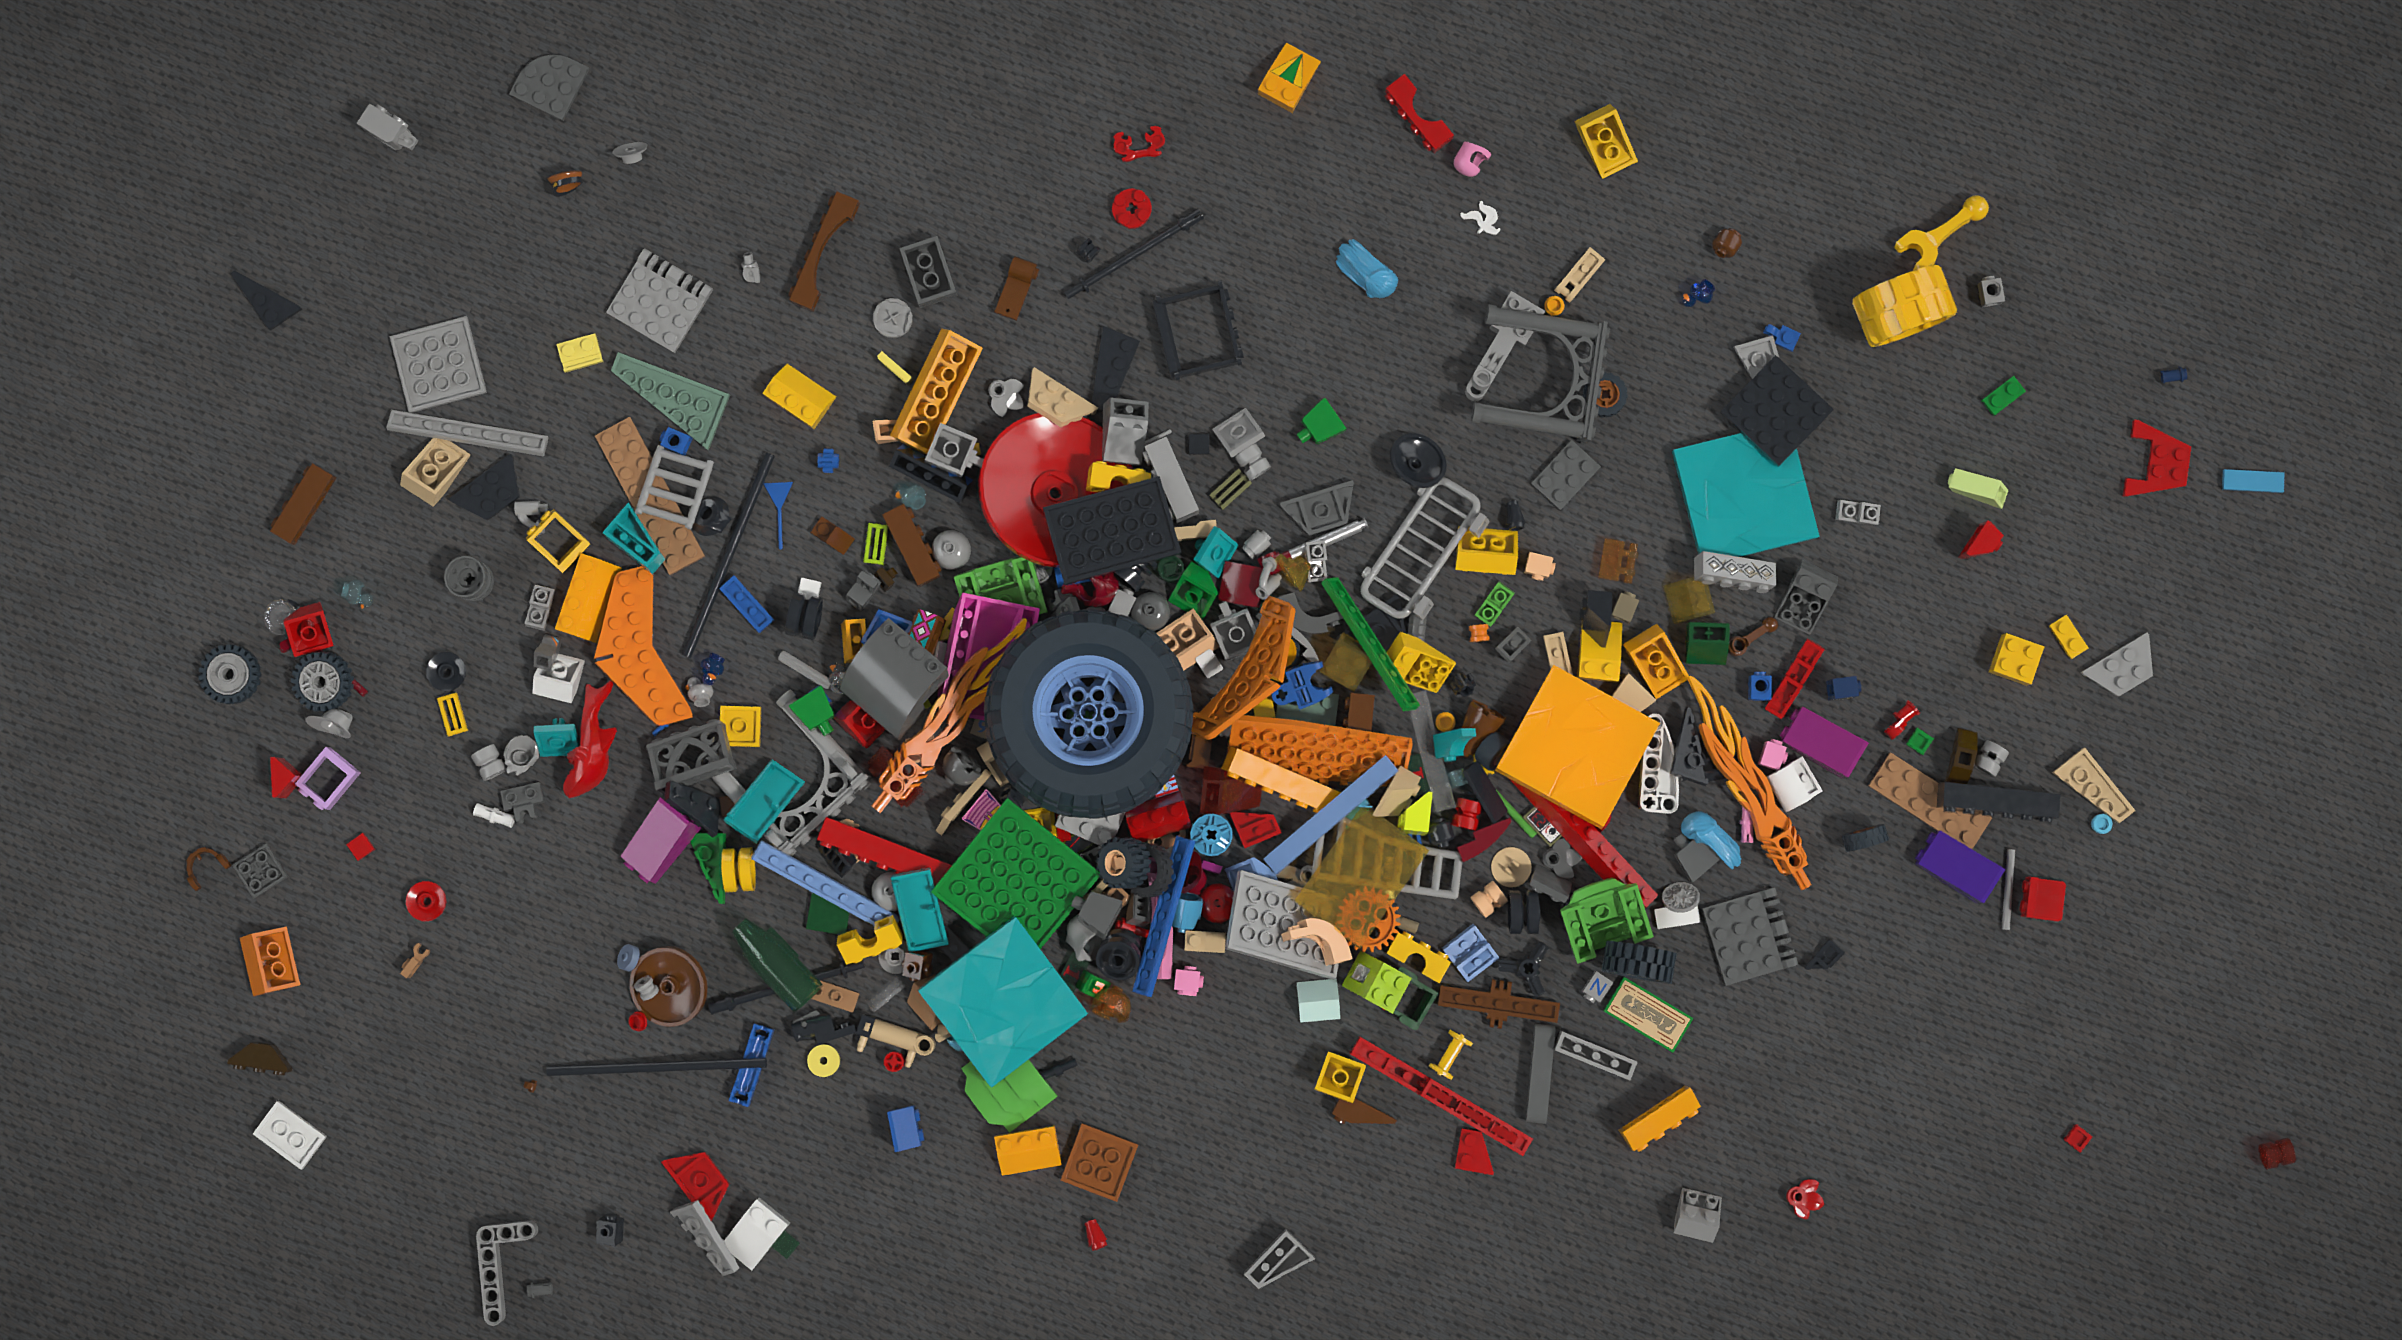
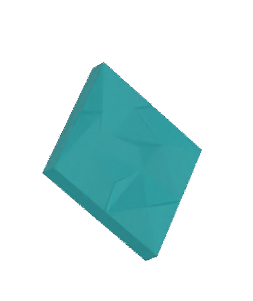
M1742 433L1672 451L1698 555L1705 551L1743 557L1820 537L1797 449L1779 467Z
M1015 916L917 989L991 1088L1088 1014Z

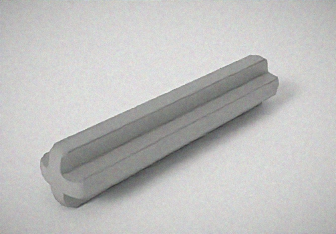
M785 651L780 653L779 661L821 685L823 688L828 689L832 684L830 678Z

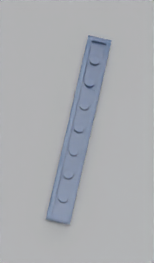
M1385 755L1264 858L1265 862L1275 874L1280 873L1398 773L1399 770Z
M762 840L751 856L752 860L873 926L875 921L894 915L897 924L900 921L898 914L885 910L867 897Z

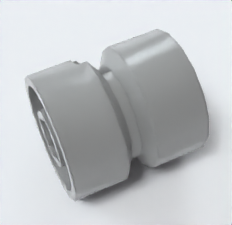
M1257 444L1251 445L1235 456L1240 467H1245L1244 473L1249 481L1271 468L1267 459L1261 457L1262 452Z
M1986 740L1981 748L1982 754L1977 755L1974 767L1991 777H1996L2001 768L1999 764L2004 763L2009 752L2000 745ZM1988 754H1990V755H1992L1993 757H1995L1996 759L1993 760V759H1991V758H1989V757H1987V756H1988Z
M495 744L482 748L471 755L475 765L481 766L479 771L484 781L502 774L507 769L502 759H497L499 752Z

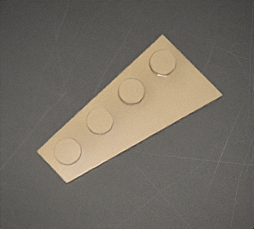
M2082 748L2052 772L2117 823L2122 822L2135 811L2086 748Z

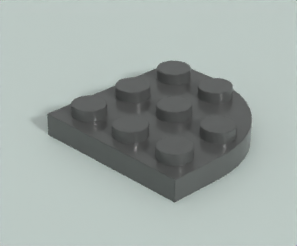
M542 56L531 61L523 68L509 95L564 121L590 68L565 56Z

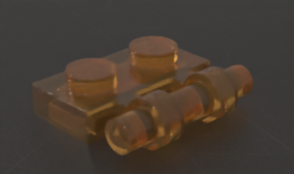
M1605 538L1598 578L1618 582L1619 575L1623 574L1625 575L1624 583L1632 584V578L1636 572L1634 570L1635 560L1638 559L1639 554L1637 552L1638 544L1630 543L1629 550H1624V541ZM1622 556L1628 557L1626 568L1621 567Z

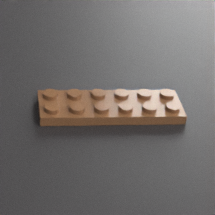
M1890 752L1868 787L1933 829L1940 830L1973 849L1992 817L1982 816V812L1968 815L1963 814V810L1948 813L1943 812V808H1936L1939 783Z

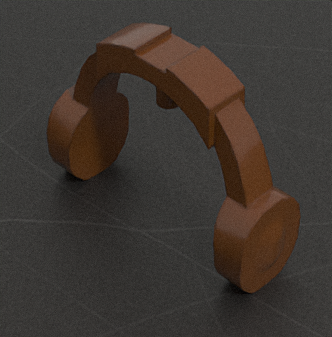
M202 847L189 855L186 860L189 876L187 881L195 891L201 889L192 870L196 857L200 861L202 860L200 854L211 853L225 869L231 867V864L222 853L219 854L212 849Z

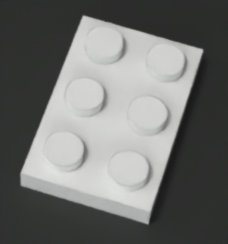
M280 1101L274 1104L253 1133V1135L301 1170L327 1137Z

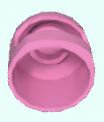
M1464 142L1455 156L1454 167L1462 175L1467 177L1476 176L1480 172L1479 164L1484 160H1489L1491 153L1483 147ZM1474 152H1480L1476 154L1473 163H1471L1470 158Z

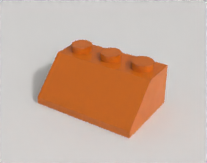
M287 927L240 937L253 996L300 985Z

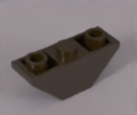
M1957 728L1945 782L1968 783L1977 755L1978 732Z
M252 1042L228 1059L227 1064L233 1065L234 1069L240 1070L252 1067L254 1072L265 1073L266 1070H273V1074L285 1076L286 1072H292V1066L274 1044Z

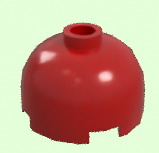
M1221 883L1207 886L1200 894V897L1203 899L1201 915L1213 923H1223L1230 920L1234 891L1229 886Z

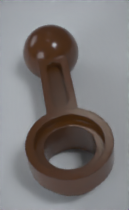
M1767 617L1763 620L1760 627L1748 635L1730 638L1728 652L1732 656L1743 655L1751 642L1766 632L1772 633L1776 631L1778 621L1774 617ZM1736 640L1742 644L1741 651L1736 650L1734 647Z

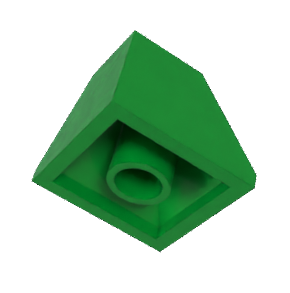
M1191 561L1168 601L1186 612L1194 608L1203 621L1218 591L1209 572Z

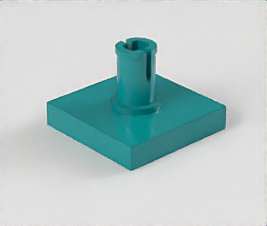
M1214 526L1206 540L1199 538L1196 541L1195 548L1199 551L1193 560L1212 576L1219 578L1224 570L1225 561L1229 562L1239 545L1220 528Z
M555 718L552 722L553 725L534 726V736L540 757L567 756L570 751L579 747L580 743L575 725L565 724L566 721L563 718H559V723H557L558 720Z

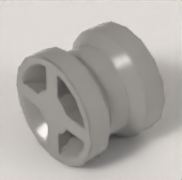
M649 975L642 977L634 984L635 990L640 992V997L643 1001L651 999L659 992V988L652 983L653 979Z

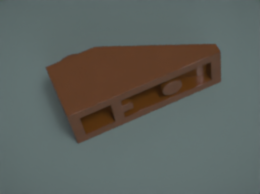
M1357 1098L1354 1099L1353 1103L1338 1099L1331 1112L1335 1115L1334 1119L1342 1124H1345L1346 1121L1349 1123L1395 1124L1397 1121L1395 1118Z

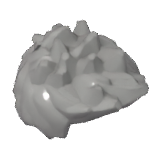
M528 735L514 737L505 747L503 756L505 758V765L508 766L506 769L507 773L515 772L516 776L528 770L530 766H533L539 758L538 746Z

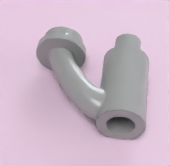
M540 501L515 502V515L525 526L531 528L535 525L537 527L541 521L537 520L535 523L527 515H540L541 512L548 511V504H540ZM545 528L538 535L545 533Z
M1273 557L1265 558L1262 562L1264 568L1260 576L1259 587L1256 589V595L1263 600L1267 599L1277 589L1282 579L1278 573L1269 576V573L1273 572L1277 566V561Z

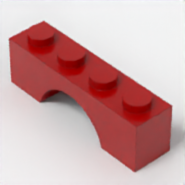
M1403 74L1386 88L1385 98L1391 105H1396L1399 109L1397 113L1404 121L1408 120L1411 124V131L1416 136H1421L1424 140L1422 141L1424 147L1428 151L1432 150L1433 153H1436L1453 139L1454 134L1442 120L1426 121L1417 115L1413 108V97L1416 94L1417 88Z

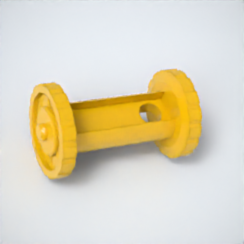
M1449 1030L1448 1033L1454 1037L1439 1064L1430 1063L1428 1067L1437 1071L1438 1075H1443L1452 1080L1453 1076L1448 1073L1451 1065L1463 1045L1472 1046L1473 1043L1465 1039L1463 1034L1459 1035Z

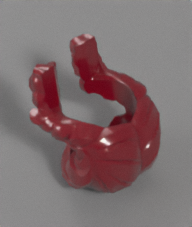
M1114 572L1090 578L1095 587L1093 597L1088 595L1081 584L1076 585V583L1063 584L1061 592L1062 594L1069 593L1076 596L1085 607H1100L1113 601L1118 591L1119 583L1114 576Z

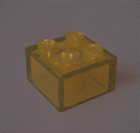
M1342 633L1320 672L1355 692L1372 662L1357 640Z

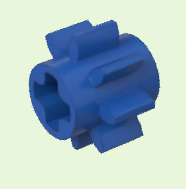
M824 448L823 453H818V468H823L824 473H833V468H839V454H835L833 449Z

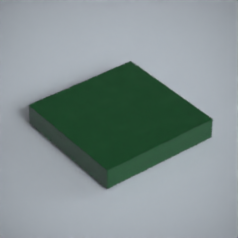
M812 892L806 929L840 935L847 932L850 912Z

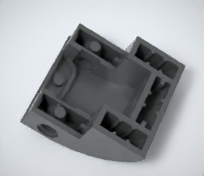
M888 618L858 651L844 675L840 690L896 739L900 740L926 712L923 703L949 677L947 667Z

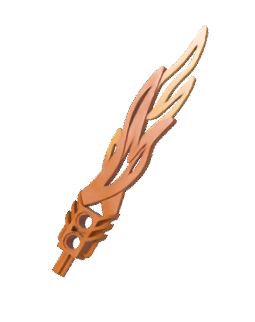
M1023 618L998 645L989 651L987 647L981 648L959 669L952 679L946 695L942 693L935 701L925 720L923 729L906 742H903L900 752L897 749L894 759L890 758L888 761V767L879 778V787L883 791L871 805L875 810L881 813L892 798L897 801L899 799L904 800L914 787L921 785L922 782L919 781L928 776L925 773L935 767L934 764L941 748L959 735L965 727L972 710L985 701L988 685L963 701L967 690H975L988 682L991 674L989 676L987 674L998 664L1004 653L993 659L972 682L977 670L986 659L1001 650L1014 636V640H1016L1023 634L1027 623L1026 618ZM949 714L946 728L936 737L927 741ZM959 720V722L953 728V730L950 733H948L952 726ZM920 754V766L908 756ZM910 764L911 772L904 775L903 767ZM897 780L899 787L897 790L892 791L890 784Z
M1692 676L1687 677L1701 708L1704 723L1699 724V730L1706 750L1718 770L1729 780L1726 781V784L1731 793L1750 813L1755 829V837L1764 844L1760 845L1762 849L1768 851L1765 855L1768 859L1773 860L1781 874L1785 876L1792 874L1801 891L1810 887L1811 883L1803 870V867L1807 866L1808 863L1806 861L1807 855L1801 846V837L1797 834L1796 828L1792 826L1791 819L1775 804L1771 785L1764 773L1754 764L1746 737L1741 738L1730 713L1724 706H1719V712L1725 727L1724 731L1715 702L1708 691L1697 679ZM1703 696L1705 697L1711 709L1715 728L1724 746L1720 743V741L1717 739L1716 735L1713 732L1708 708ZM1731 729H1732L1733 736H1734V739H1735V744H1736V750H1737V756H1738L1739 763L1733 758V757H1734V754H1735V745H1734V741H1733ZM1750 788H1752L1753 790L1756 789L1761 800L1762 808ZM1773 827L1782 829L1779 833L1772 836ZM1780 839L1784 841V848H1781L1779 845ZM1790 857L1794 859L1793 866L1789 863Z

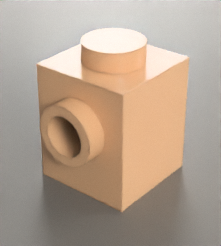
M1530 552L1527 557L1524 573L1532 575V579L1543 581L1544 578L1547 579L1549 577V574L1553 575L1556 563H1552L1553 557Z

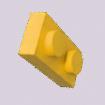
M2067 615L2049 625V628L2070 659L2088 649V646Z

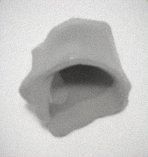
M1076 915L1067 925L1066 942L1074 949L1078 961L1096 960L1102 938L1078 921V915Z

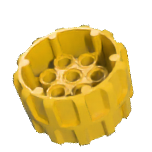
M1931 265L1902 274L1869 288L1853 298L1854 309L1868 344L1871 347L1889 344L1919 333L1948 320L1957 313L1956 304L1939 265Z

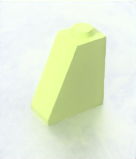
M1956 468L1948 479V485L1952 492L2000 509L2003 508L2008 489L2000 480Z

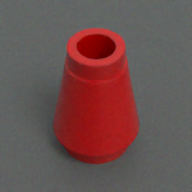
M1096 1219L1084 1223L1088 1245L1092 1248V1251L1107 1246L1106 1240L1108 1239Z

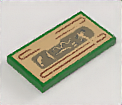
M1625 977L1622 978L1603 1012L1672 1053L1693 1020L1689 1015Z

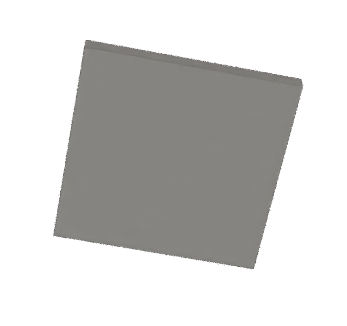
M467 316L389 336L409 413L487 393Z

